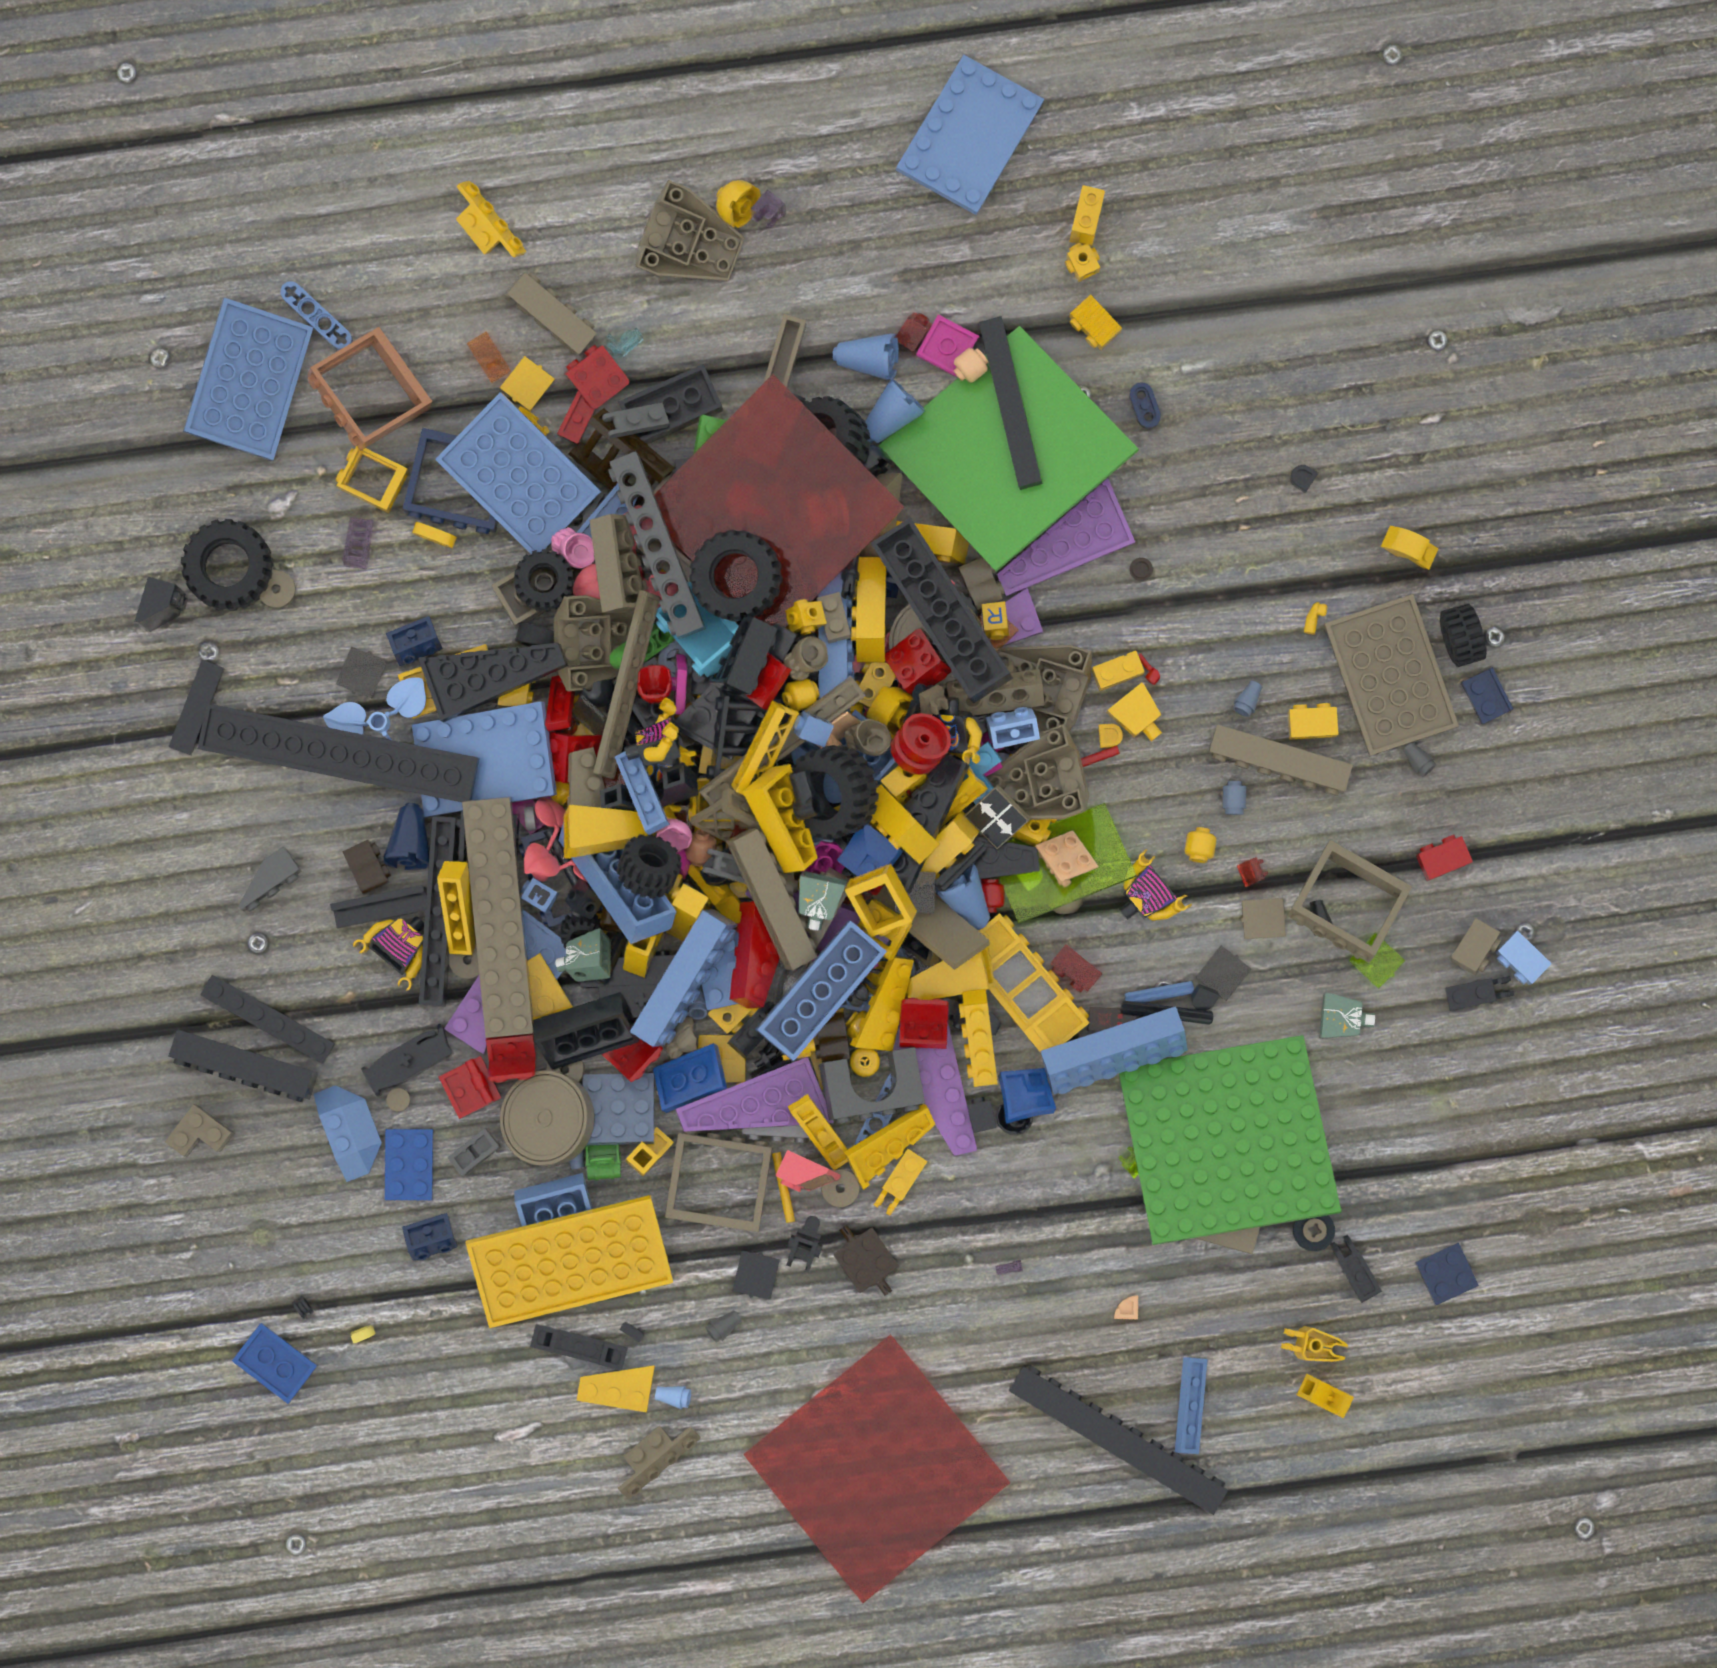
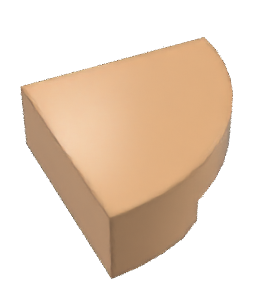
M1138 1295L1124 1299L1117 1306L1114 1319H1138Z

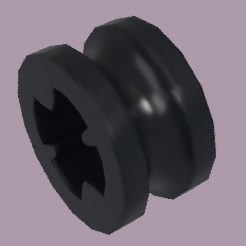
M302 1295L299 1297V1301L292 1302L294 1308L303 1319L307 1318L306 1315L308 1313H314L312 1307Z

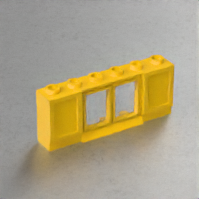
M999 913L984 928L978 930L989 939L988 952L996 987L987 990L993 994L1000 1006L1006 1010L1014 1023L1020 1027L1028 1040L1040 1053L1042 1050L1066 1043L1089 1024L1087 1020L1089 1015L1081 1006L1079 1008L1075 1006L1072 1002L1075 998L1067 988L1063 990L1057 984L1060 980L1052 970L1046 971L1042 966L1044 960L1036 951L1032 954L1027 947L1030 943L1021 933L1019 935L1015 933L1012 929L1015 925L1007 915L1002 917Z

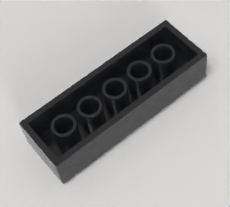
M181 1030L176 1031L168 1056L174 1058L173 1063L189 1068L191 1064L197 1065V1071L213 1075L214 1071L220 1072L218 1076L220 1078L234 1082L236 1078L242 1079L241 1084L257 1089L259 1085L265 1086L263 1091L279 1096L281 1092L287 1093L286 1098L302 1103L304 1099L310 1100L318 1076V1072Z

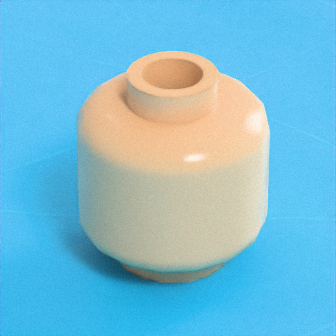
M968 348L955 358L954 365L956 369L953 371L961 381L966 379L968 382L973 383L986 373L988 369L986 364L989 362L978 348L975 350Z

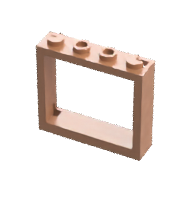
M380 327L310 367L307 375L310 386L318 390L323 404L333 411L337 424L345 428L350 442L354 446L357 445L360 451L426 412L432 404L430 397ZM372 345L415 407L365 437L322 375Z

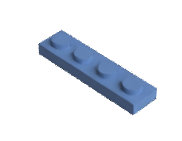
M625 752L615 756L645 832L650 835L670 825L642 758L638 757L629 761Z
M1183 1357L1175 1452L1199 1454L1208 1359Z

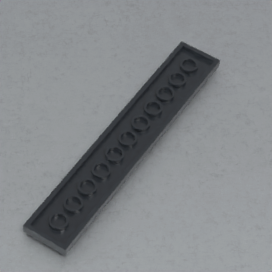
M206 703L197 748L199 750L457 802L470 801L472 799L480 759L478 757Z

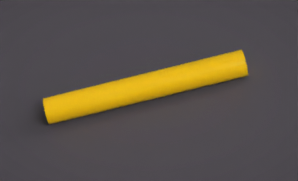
M781 1152L772 1154L775 1173H777L782 1163ZM776 1176L786 1223L795 1222L789 1189L781 1184L782 1179Z

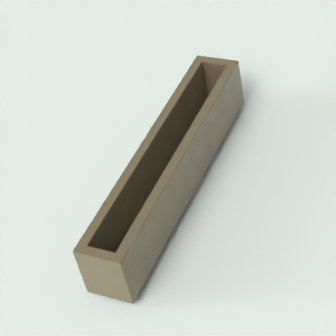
M786 314L783 315L763 382V389L785 397L806 330V320Z
M1218 724L1208 754L1213 755L1212 759L1216 761L1226 762V759L1235 762L1234 765L1237 767L1248 769L1251 766L1257 768L1258 773L1270 776L1271 773L1280 775L1279 779L1293 783L1294 780L1303 782L1302 786L1316 789V786L1324 788L1325 793L1334 796L1345 792L1353 766L1349 763Z
M750 828L727 840V845L785 969L794 970L817 958L815 943L811 938H808L805 932L806 924L802 917H798L795 910L797 907L796 902L791 895H788L785 889L787 886L786 881L775 867L777 865L776 859L771 852H768L765 845L767 840L762 831Z

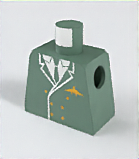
M806 871L802 872L799 885V913L809 916L807 928L821 930L823 919H833L847 880Z
M599 928L568 941L566 944V956L557 958L555 961L557 970L559 972L567 971L578 982L610 978L611 940Z
M1324 993L1319 1038L1359 1036L1361 1026L1374 1028L1375 1013L1362 1012L1363 1004L1360 1001L1331 993Z

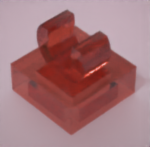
M1255 857L1237 865L1245 887L1264 880L1265 876L1269 874L1268 871L1262 872L1260 864L1264 863L1263 859L1258 860Z

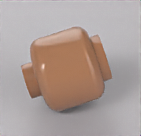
M703 830L693 832L692 842L685 849L687 860L692 865L703 866L712 856L707 854V849L716 850L717 840L715 837Z

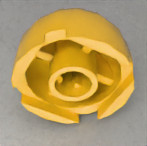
M734 180L721 187L717 192L716 209L720 218L732 227L740 228L747 224L755 214V212L751 211L754 205L759 206L761 199L760 190L744 180Z

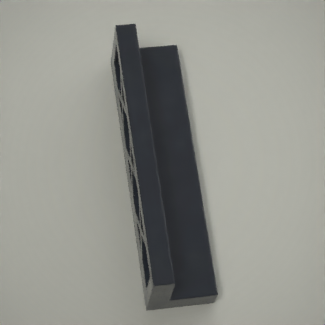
M419 885L332 903L330 906L331 911L334 912L336 927L339 929L426 911L427 892L425 886Z

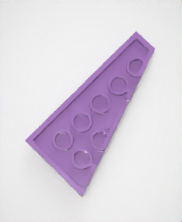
M1107 478L1098 488L1085 497L1083 501L1070 510L1044 535L997 574L1006 597L1135 543L1109 479Z

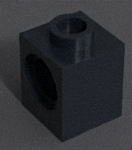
M985 1097L972 1099V1104L967 1105L973 1133L997 1128L991 1100L985 1101Z

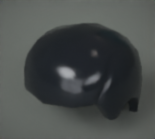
M613 680L596 681L593 683L591 691L583 688L582 692H579L580 701L590 708H601L608 705L612 700L615 689Z
M1004 1104L998 1107L996 1120L998 1126L1005 1133L1020 1135L1029 1130L1033 1123V1117L1006 1123Z

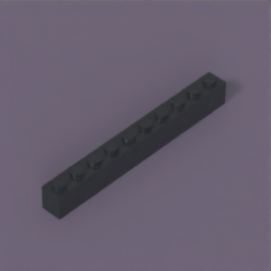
M1031 1365L1028 1368L1022 1366L1010 1386L1009 1392L1209 1513L1215 1514L1228 1492L1224 1488L1225 1482L1215 1476L1212 1479L1207 1478L1203 1475L1205 1470L1195 1464L1189 1467L1183 1463L1185 1458L1173 1451L1170 1455L1162 1450L1164 1445L1154 1439H1151L1150 1442L1142 1438L1144 1433L1132 1426L1130 1430L1121 1426L1123 1423L1121 1419L1112 1414L1108 1418L1101 1413L1103 1409L1092 1402L1089 1405L1080 1401L1081 1395L1071 1389L1068 1393L1060 1389L1062 1384L1050 1377L1047 1381L1040 1377L1041 1371Z

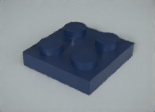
M1455 1243L1415 1262L1435 1306L1479 1286L1459 1243Z

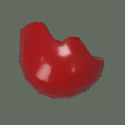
M648 665L640 669L638 672L637 690L644 701L657 704L670 696L673 683L669 668L665 665Z

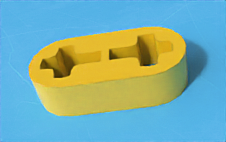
M416 522L412 533L416 536L453 549L457 539L452 534L420 522Z

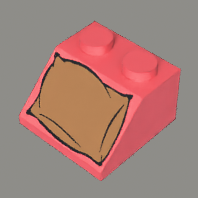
M787 1150L776 1173V1176L782 1179L781 1184L798 1192L802 1188L807 1191L814 1190L839 1180L841 1177L840 1174Z

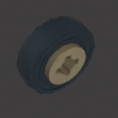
M1329 1215L1296 1220L1293 1224V1236L1301 1248L1317 1252L1326 1249L1332 1243L1335 1237V1225Z

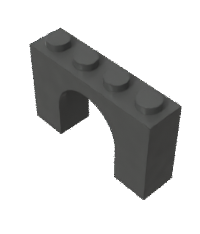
M915 1047L887 1053L892 1082L888 1094L879 1102L866 1101L855 1093L851 1085L847 1059L819 1064L829 1121L836 1120L837 1124L850 1122V1117L859 1116V1120L873 1118V1113L882 1112V1116L896 1114V1109L904 1108L905 1112L918 1110V1105L924 1104L925 1100Z

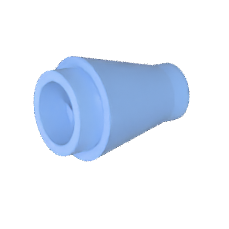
M657 1386L655 1400L678 1409L688 1408L691 1400V1389H686V1386Z

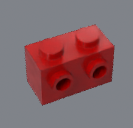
M1451 835L1442 839L1443 844L1434 847L1432 843L1420 848L1421 853L1416 855V858L1426 881L1435 879L1473 862L1462 836L1456 838L1455 835Z

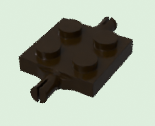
M845 1225L839 1231L847 1242L833 1256L859 1294L867 1288L877 1285L885 1297L893 1291L885 1279L899 1265L873 1228H870L863 1234L854 1236L848 1225Z

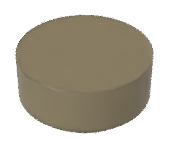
M395 1088L388 1093L386 1102L391 1110L401 1112L409 1107L411 1098L406 1090Z

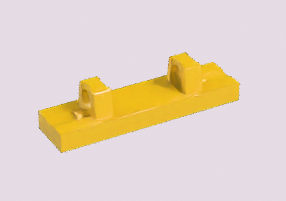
M808 1094L788 1106L791 1114L833 1170L848 1162L844 1151L848 1150V1148Z

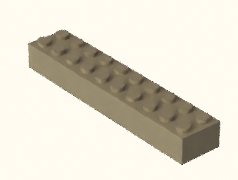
M501 797L463 801L485 1036L490 1038L533 1033L534 1019L512 798Z

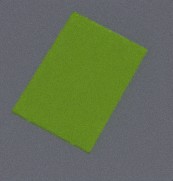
M1103 803L1085 812L1052 823L1047 828L1051 831L1047 840L1074 831L1099 866L1098 868L1071 878V883L1067 887H1063L1058 884L1055 874L1050 873L1051 868L1048 869L1044 860L1038 856L1040 872L999 877L1004 886L1017 922L1021 923L1137 876L1131 864V859L1128 857L1114 825L1113 818L1106 804ZM1016 838L1007 841V843L1031 846Z

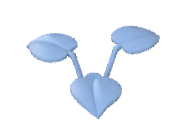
M409 678L395 684L389 690L386 699L388 705L395 708L393 711H387L385 714L374 712L364 722L366 719L365 710L355 702H346L323 716L328 728L364 734L363 726H370L374 731L382 733L386 739L392 740L387 734L391 724L390 716L397 714L399 711L403 717L412 718L419 715L425 708L426 693L424 680L422 678Z

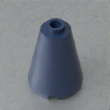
M406 803L399 810L383 856V862L393 868H397L398 864L403 865L405 870L426 869L429 865L430 853L424 810L419 808V805L416 803Z

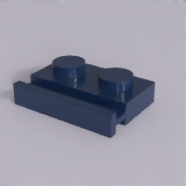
M1493 667L1461 683L1482 725L1513 710Z

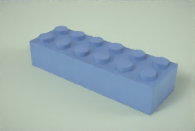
M844 565L818 566V597L840 592L841 596L843 584L841 573L844 570ZM848 591L847 598L841 597L851 633V627H854L852 621V606L854 604L852 600H849ZM824 625L818 628V638L826 644L828 662L819 670V699L849 676H852L855 680L853 641L849 638L828 644Z
M563 823V825H562V829H561V833H560V837H559V842L561 843V845H562L563 847H564V823ZM624 849L571 858L630 944L672 928L676 910L665 895L663 897L656 896L655 898H650L649 896L645 898L640 897V894L631 893L630 889H626L623 886L624 882L619 881L617 865Z
M714 909L702 910L630 1030L632 1034L653 1047L662 1046L666 1043L669 1044L676 1035L674 1029L678 1023L681 1024L688 1014L686 1009L690 1003L693 1004L700 994V991H698L702 982L706 983L712 974L711 967L714 962L718 963L724 954L723 947L726 942L730 943L736 935L737 931L734 929L737 924Z
M851 920L847 921L755 1030L790 1060L794 1061L887 951Z
M1175 1006L1042 1050L1041 1055L1054 1095L1057 1093H1068L1073 1088L1079 1086H1089L1094 1081L1103 1078H1113L1118 1073L1124 1071H1134L1139 1066L1145 1064H1156L1170 1056H1180L1185 1051H1188L1185 1030Z

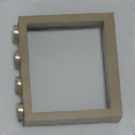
M1330 840L1323 849L1287 916L1297 921V925L1306 926L1311 929L1316 936L1325 937L1332 941L1335 947L1342 950L1346 949L1353 953L1356 959L1360 957L1369 963L1377 953L1412 886ZM1327 859L1397 898L1371 946L1302 907Z
M698 1131L684 1132V1134L678 1133L665 1218L759 1232L772 1148L768 1147V1142L754 1140V1145L745 1144V1139L731 1137L730 1141L721 1140L722 1135L708 1133L707 1137L698 1136ZM685 1141L764 1154L753 1222L674 1209Z

